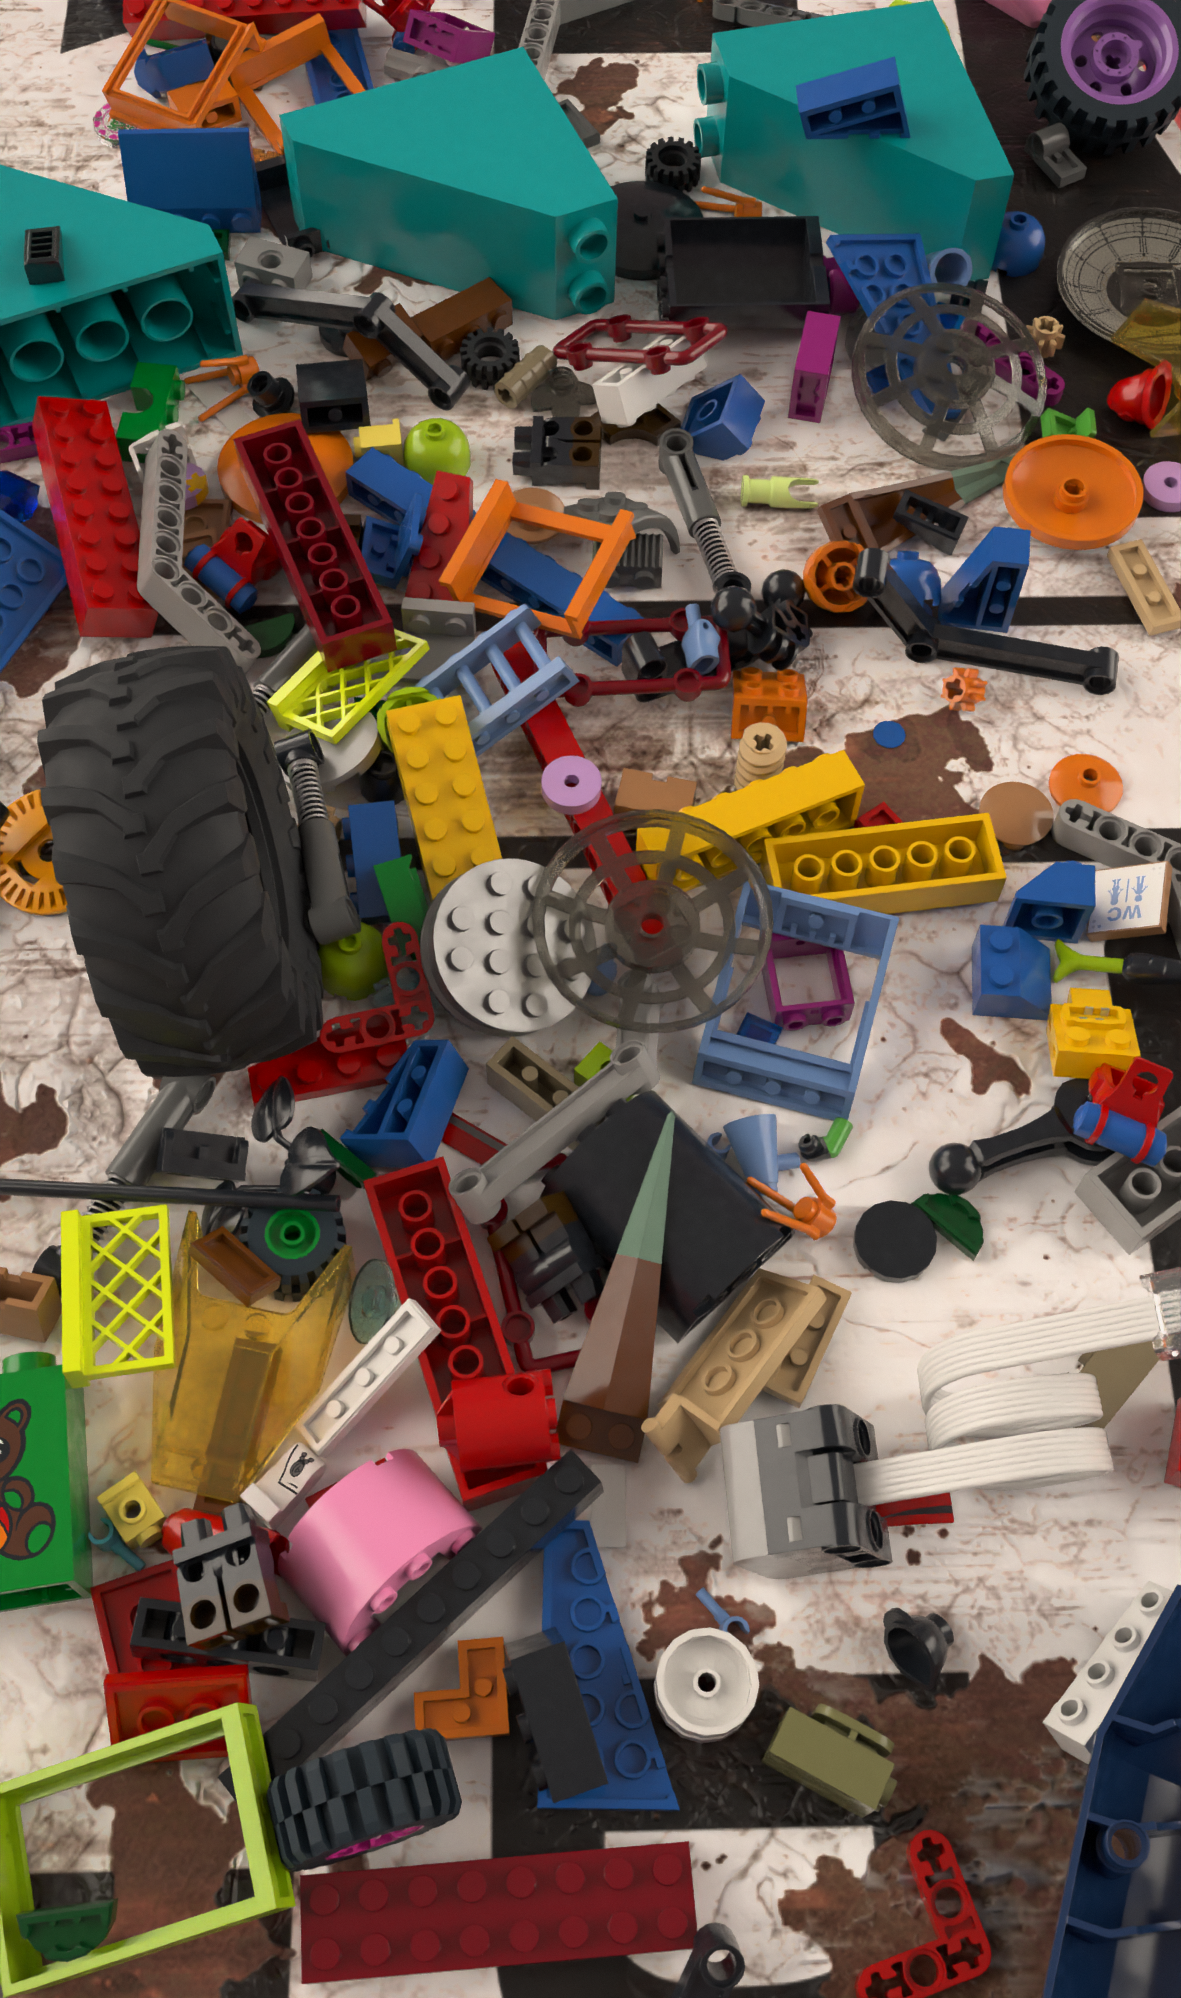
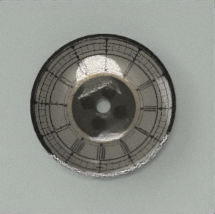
M1154 207L1117 209L1086 221L1069 236L1059 256L1057 283L1066 306L1084 326L1100 337L1129 349L1158 354L1181 353V212ZM1145 289H1152L1153 293L1147 292Z

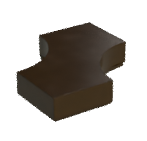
M659 403L656 404L655 409L645 412L636 419V423L628 427L620 428L616 424H607L601 421L602 440L609 445L624 439H641L659 446L660 437L665 431L675 428L680 429L681 421ZM599 410L590 417L600 416Z

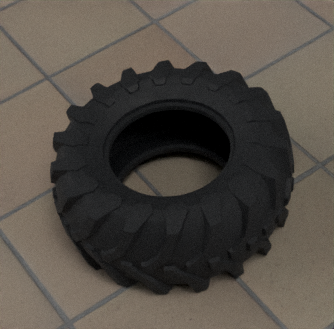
M176 646L137 651L127 654V657L97 663L54 682L55 690L45 694L42 699L46 729L38 730L37 737L38 749L46 778V787L40 788L41 801L47 822L51 826L54 842L52 847V863L56 881L63 885L68 904L66 908L70 931L77 955L84 956V963L97 1007L102 1017L109 1018L119 1048L125 1058L136 1060L142 1074L147 1077L206 1076L241 1070L252 1063L270 1061L291 1054L316 1042L317 1031L322 1030L323 1027L321 999H324L321 959L317 953L319 942L313 933L308 917L311 902L306 873L304 872L300 854L302 851L296 820L294 817H291L288 802H290L289 794L267 726L242 667L237 666L231 651L225 646Z

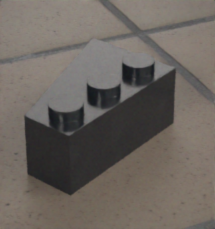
M553 1627L503 1645L510 1665L502 1669L510 1697L519 1695L524 1713L516 1716L525 1744L534 1742L539 1760L531 1763L539 1792L548 1789L553 1803H557L608 1784L566 1644L557 1628Z

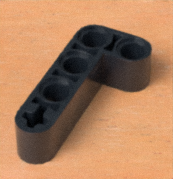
M746 629L735 633L728 631L731 672L753 664L759 659L758 655L754 656L748 650ZM643 631L632 635L625 641L622 647L621 670L625 679L674 678V675L679 670L688 668L681 645L682 641L677 640L658 647L649 632ZM716 667L709 673L701 676H716ZM672 693L634 695L637 701L645 703Z

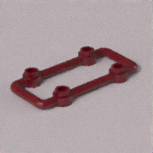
M622 314L610 319H594L585 323L559 341L553 347L552 352L556 359L568 360L575 371L586 370L593 366V362L646 364V368L651 371L652 375H662L669 372L671 366H683L694 362L727 336L728 330L723 323L710 322L708 317H697L688 321L632 320L630 315ZM598 332H608L609 337H612L615 343L631 339L632 333L685 335L686 340L690 341L691 346L684 351H671L670 347L666 345L655 346L648 350L592 348L590 342L583 341Z
M679 608L673 611L669 618L587 620L582 630L583 636L581 639L536 628L533 634L547 654V638L562 637L566 643L574 647L583 645L589 636L636 634L643 631L649 633L670 632L675 639L682 641L684 634L688 630L685 608ZM701 616L702 619H707L713 625L721 638L718 645L719 663L716 666V676H701L695 669L684 668L679 670L674 675V678L592 682L585 674L575 673L579 682L558 698L564 697L574 707L586 705L592 696L674 692L684 702L694 701L700 696L702 691L723 689L731 680L728 631L720 629L713 622L712 616ZM533 661V674H535L539 669Z
M560 1152L538 1171L552 1169L558 1164L561 1165L568 1156ZM504 1198L500 1200L501 1208L498 1213L489 1221L479 1224L488 1231L489 1236L506 1224L508 1220V1205ZM492 1249L506 1316L501 1323V1330L505 1342L509 1346L514 1347L519 1368L523 1372L551 1369V1373L574 1368L581 1349L537 1359L533 1358L530 1343L535 1336V1322L530 1314L522 1310L512 1267L502 1251L494 1253ZM597 1270V1273L601 1278L600 1270ZM600 1296L584 1304V1317L589 1325Z

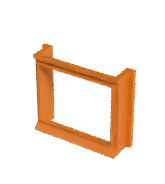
M154 0L102 89L111 107L109 116L112 119L139 129L203 128L202 123L244 49L247 47L262 52L267 44L266 39L259 36L254 22L245 24L181 0ZM164 12L169 20L229 41L187 114L120 90Z
M319 13L266 40L267 44L262 52L252 49L243 52L229 76L231 84L238 94L240 103L277 156L285 154L282 132L253 92L254 89L323 54L351 94L366 91L332 45L325 21Z
M495 479L440 577L439 583L448 588L454 601L475 603V611L504 619L510 611L520 606L473 594V591L512 521L600 542L602 544L564 613L565 618L532 610L541 622V625L537 628L581 639L583 636L582 630L629 541L636 538L631 524L635 517L634 513L620 509L613 524L608 525L516 502L509 483Z

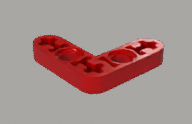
M394 922L388 925L382 934V948L395 1004L327 1020L323 1024L322 1030H320V1040L328 1051L344 1053L421 1036L432 1028L435 1015L428 982L422 968L419 941L415 929L409 924ZM401 929L403 935H410L411 941L405 944V951L407 956L414 953L416 962L403 961L392 966L391 958H399L396 945L389 946L388 939L394 936V930ZM412 968L418 972L420 982L415 989L406 991L398 986L396 976L401 969ZM412 1007H418L420 1013L427 1012L428 1020L422 1022V1029L415 1030V1026L409 1023L401 1025L404 1034L395 1035V1021L390 1011L399 1010V1018L409 1016ZM374 1015L385 1017L389 1023V1031L382 1038H373L366 1031V1022ZM360 1018V1033L365 1042L356 1044V1035L344 1038V1045L341 1047H336L334 1041H327L326 1034L332 1032V1025L340 1024L342 1030L354 1028L351 1023L352 1019Z
M930 1829L917 1833L910 1839L906 1850L909 1867L937 1939L863 1968L855 1981L857 1998H877L868 1997L865 1988L872 1984L870 1975L876 1972L879 1980L895 1977L897 1974L891 1966L897 1962L899 1963L901 1980L910 1993L902 1996V1987L896 1986L884 1992L885 1998H924L980 1976L991 1963L992 1953L990 1944L953 1849L947 1838L938 1831ZM923 1839H927L930 1846H939L941 1855L935 1858V1863L939 1873L949 1869L952 1879L940 1880L928 1887L925 1877H932L935 1874L928 1861L920 1862L917 1852L923 1849ZM942 1888L953 1889L960 1897L961 1910L954 1918L944 1917L936 1908V1895ZM965 1938L968 1945L976 1944L980 1954L974 1957L975 1967L971 1969L967 1962L952 1964L949 1968L954 1973V1977L947 1979L946 1964L940 1953L936 1950L937 1947L943 1945L944 1956H947L962 1949L960 1940ZM918 1955L928 1956L936 1967V1978L932 1984L926 1987L915 1983L910 1975V1964Z

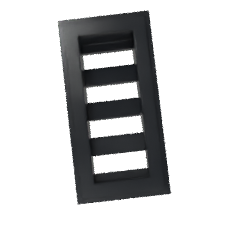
M60 226L25 230L24 269L30 285L65 281L62 231Z
M906 489L892 518L941 552L951 556L969 517ZM909 506L915 508L913 515L907 513ZM921 513L927 516L926 520L919 518Z

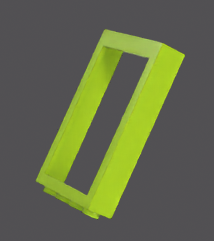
M237 1702L0 1783V1985L3 1998L30 1994L296 1906L290 1873L280 1860L266 1799L271 1777L257 1705ZM225 1737L255 1897L94 1949L88 1955L69 1962L57 1961L43 1966L41 1952L35 1950L28 1939H23L16 1918V1914L22 1911L35 1910L20 1806Z

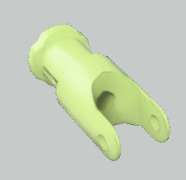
M743 475L740 495L741 506L746 507L748 503L769 504L770 508L818 507L816 502L798 501L792 498L789 488L795 485H816L819 483V480L772 476L770 480L750 479L748 475Z

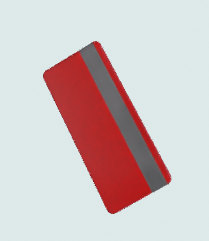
M453 1112L441 1142L480 1165H483L508 1145Z

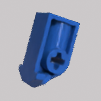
M205 38L149 56L146 49L143 48L137 58L134 75L137 84L157 99L161 97L160 92L208 79L215 65Z

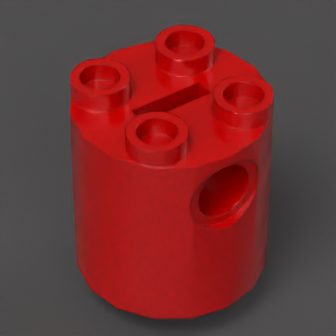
M551 1369L451 1380L452 1390L439 1410H436L439 1446L444 1447L459 1460L461 1473L561 1460L558 1433H549V1431L557 1430L556 1426H558L555 1398H545V1396H553Z

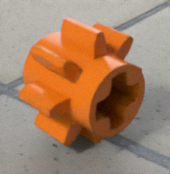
M954 667L953 675L947 679H942L944 683L943 693L940 696L950 702L949 710L960 711L962 709L963 711L974 712V704L986 700L984 694L985 686L988 683L977 677L979 674L978 669L967 668L965 670L964 668Z

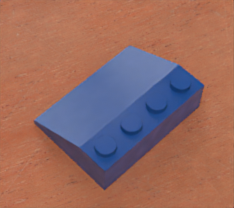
M249 127L118 130L127 201L208 224L211 230L229 229L230 233H261L262 202Z

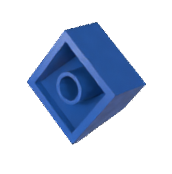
M739 374L693 396L680 429L689 432L693 437L694 454L722 461L736 455H742L752 445V438L761 420L760 415L765 400Z
M1077 861L1055 862L1016 891L1003 926L1019 927L1037 940L1055 942L1057 939H1060L1064 943L1078 944L1096 906L1095 865H1085Z
M980 925L972 944V1015L1048 1020L1050 1004H1052L1050 948L1019 927Z

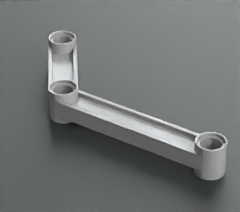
M645 967L633 968L622 974L616 985L620 992L616 1048L610 1055L611 1062L479 1168L462 1170L452 1178L448 1190L470 1223L482 1224L492 1219L501 1208L500 1200L574 1142L591 1123L596 1124L605 1117L607 1111L619 1099H627L632 1094L638 1095L648 1092L658 1084L660 1072L656 1066L659 1016L665 1002L648 969Z

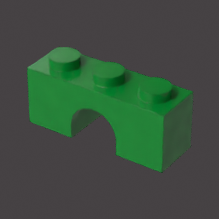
M137 362L130 388L136 410L143 412L122 413L116 433V441L122 461L133 462L129 452V446L157 429L161 431L166 429V425L178 422L179 401H183L185 398V382L180 380L177 365ZM136 454L139 463H145L147 454Z

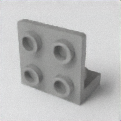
M403 597L401 612L404 632L427 641L430 649L399 682L418 683L422 677L431 674L443 665L450 656L459 653L475 641V603ZM412 648L401 649L400 655L407 654Z

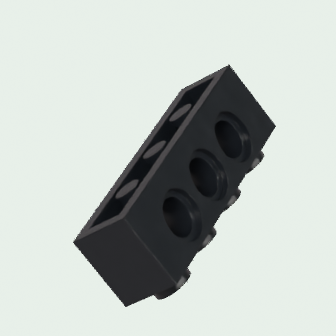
M140 1597L130 1648L132 1656L135 1658L202 1667L248 1664L249 1673L317 1682L326 1623L290 1618L288 1623L253 1636L246 1634L245 1639L206 1652L187 1645L181 1603Z

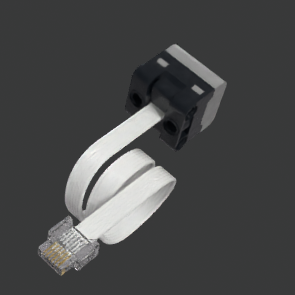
M1181 1267L1139 1275L1140 1285L1147 1290L1148 1297L971 1331L948 1338L931 1347L922 1355L917 1365L922 1409L926 1415L924 1424L929 1451L879 1460L874 1425L847 1407L839 1404L818 1405L803 1411L721 1427L719 1431L733 1564L769 1579H789L854 1568L886 1566L893 1562L887 1520L877 1512V1504L972 1488L997 1491L1034 1489L1095 1478L1111 1473L1114 1467L1110 1457L1111 1452L1109 1451L1107 1431L1099 1427L1073 1428L1095 1422L1103 1416L1097 1379L1094 1375L1088 1373H1060L983 1384L955 1393H950L941 1388L956 1380L980 1373L1152 1341L1154 1352L1161 1361L1181 1358ZM961 1436L993 1439L964 1445L952 1442Z

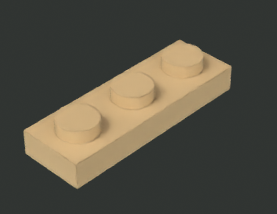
M1139 539L1111 546L1108 550L1107 558L1149 636L1181 628V610L1143 540Z
M814 1274L809 1285L819 1287L827 1299L762 1388V1391L799 1409L852 1294L851 1291Z

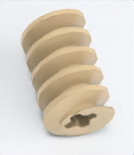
M759 722L744 729L743 737L739 742L734 778L736 790L745 788L754 780H765L782 772L787 750V740L784 733L777 726Z

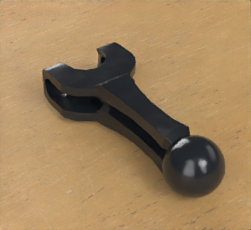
M1075 1078L1062 1083L1056 1092L1051 1110L1020 1128L994 1137L973 1140L970 1146L955 1142L942 1145L933 1153L929 1161L928 1170L931 1181L940 1191L946 1194L961 1195L969 1192L978 1182L998 1171L1036 1159L1067 1156L1081 1164L1097 1166L1114 1154L1115 1151L1096 1143L1093 1145L1088 1144L1084 1138L1073 1134V1118L1076 1111L1086 1101L1092 1102V1096L1088 1090L1089 1079Z

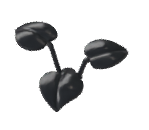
M280 1075L265 1090L255 1106L251 1120L252 1134L257 1141L266 1143L273 1137L278 1144L288 1150V1159L284 1162L285 1167L280 1177V1185H240L236 1189L234 1182L225 1180L215 1189L277 1192L276 1188L280 1187L282 1192L288 1196H297L303 1192L310 1193L312 1188L320 1191L321 1194L327 1195L332 1191L336 1182V1169L340 1167V1164L330 1151L322 1131L312 1126L307 1127L297 1134L292 1143L287 1141L282 1135L281 1130L291 1123L295 1111L294 1091L287 1077ZM205 1206L201 1220L202 1237L221 1226H224L235 1236L244 1217L245 1208Z

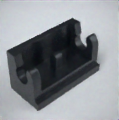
M162 1127L156 1173L220 1181L230 1180L236 1183L244 1182L246 1178L249 1141L245 1140V1137Z

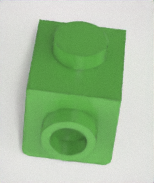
M1048 408L1040 416L1043 437L1073 434L1094 438L1097 434L1095 413L1090 408H1086L1076 419L1051 408Z

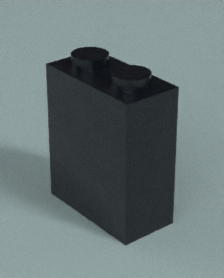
M362 359L296 365L301 422L307 434L371 426Z

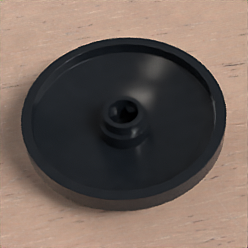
M629 181L610 186L618 198L615 276L640 281L660 279V276H663V274H658V254L662 253H657L656 239L657 232H663V218L703 217L700 208L687 194L672 186L658 182Z

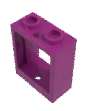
M410 9L403 42L453 63H467L490 56L495 33L445 12Z
M812 311L807 312L794 369L788 418L821 423L833 367L841 316Z
M760 930L757 948L772 1028L796 1031L808 1025L823 1024L824 1026L833 1027L841 1025L845 1021H850L855 1002L844 951ZM826 954L836 1000L783 1006L774 959Z

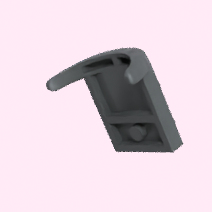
M608 492L605 494V497L597 499L583 498L578 500L577 504L564 507V514L608 525L613 524L620 509L631 511L635 516L631 523L635 534L645 529H660L667 537L671 551L674 554L680 553L679 536L671 519L658 511L648 508L646 503L635 502L626 498V495L622 492Z

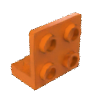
M745 667L741 671L734 670L732 673L733 708L731 739H742L744 729L752 724L761 722L777 726L784 733L787 741L804 742L808 704L804 674H800L792 669L762 672L759 668Z

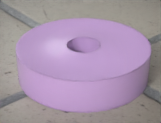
M1171 461L1153 464L1147 469L1142 480L1143 499L1151 507L1163 512L1181 511V464Z
M560 757L552 761L543 771L541 778L542 796L547 805L559 813L568 815L584 813L594 807L601 796V774L591 761L583 757ZM575 783L577 786L568 787L566 784Z

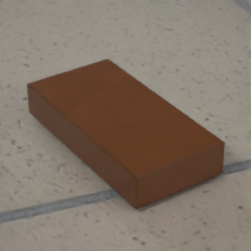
M224 1226L217 1228L190 1245L188 1254L246 1307L279 1288L281 1277Z

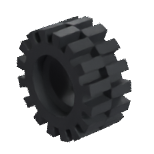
M668 137L667 142L663 138L658 139V144L653 142L650 145V149L648 148L646 151L645 180L669 185L682 192L684 189L688 193L691 192L692 186L696 188L698 181H700L702 156L699 153V148L697 146L693 147V142L690 140L685 144L684 138L679 137L678 141H674V137Z
M487 327V332L483 333L482 328L477 329L476 336L472 332L469 333L467 340L463 339L462 347H460L461 369L465 371L470 381L472 380L473 387L477 388L479 384H482V390L488 391V386H493L494 391L495 384L504 377V373L509 372L515 363L520 362V349L517 339L513 340V335L509 332L504 336V330L500 328L495 333L493 332V327ZM489 356L500 358L496 361L481 360L482 358Z

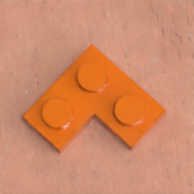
M504 1638L457 1640L460 1688L414 1692L415 1729H436L445 1737L446 1741L510 1736L507 1685L502 1671L505 1668Z

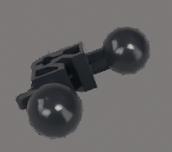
M780 569L767 576L763 582L761 595L764 604L768 608L761 614L756 611L757 606L752 594L742 587L732 585L723 588L717 592L712 600L710 612L713 622L720 629L733 633L746 629L749 652L754 656L758 655L759 659L763 662L771 663L772 667L778 671L788 668L797 657V654L810 645V638L813 636L812 630L808 627V614L799 609L800 605L804 602L806 593L803 579L794 571Z

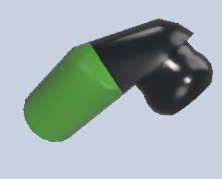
M837 1117L826 1136L817 1137V1135H812L811 1137L809 1133L805 1134L798 1142L801 1156L811 1162L836 1158L848 1139L853 1125L848 1120Z

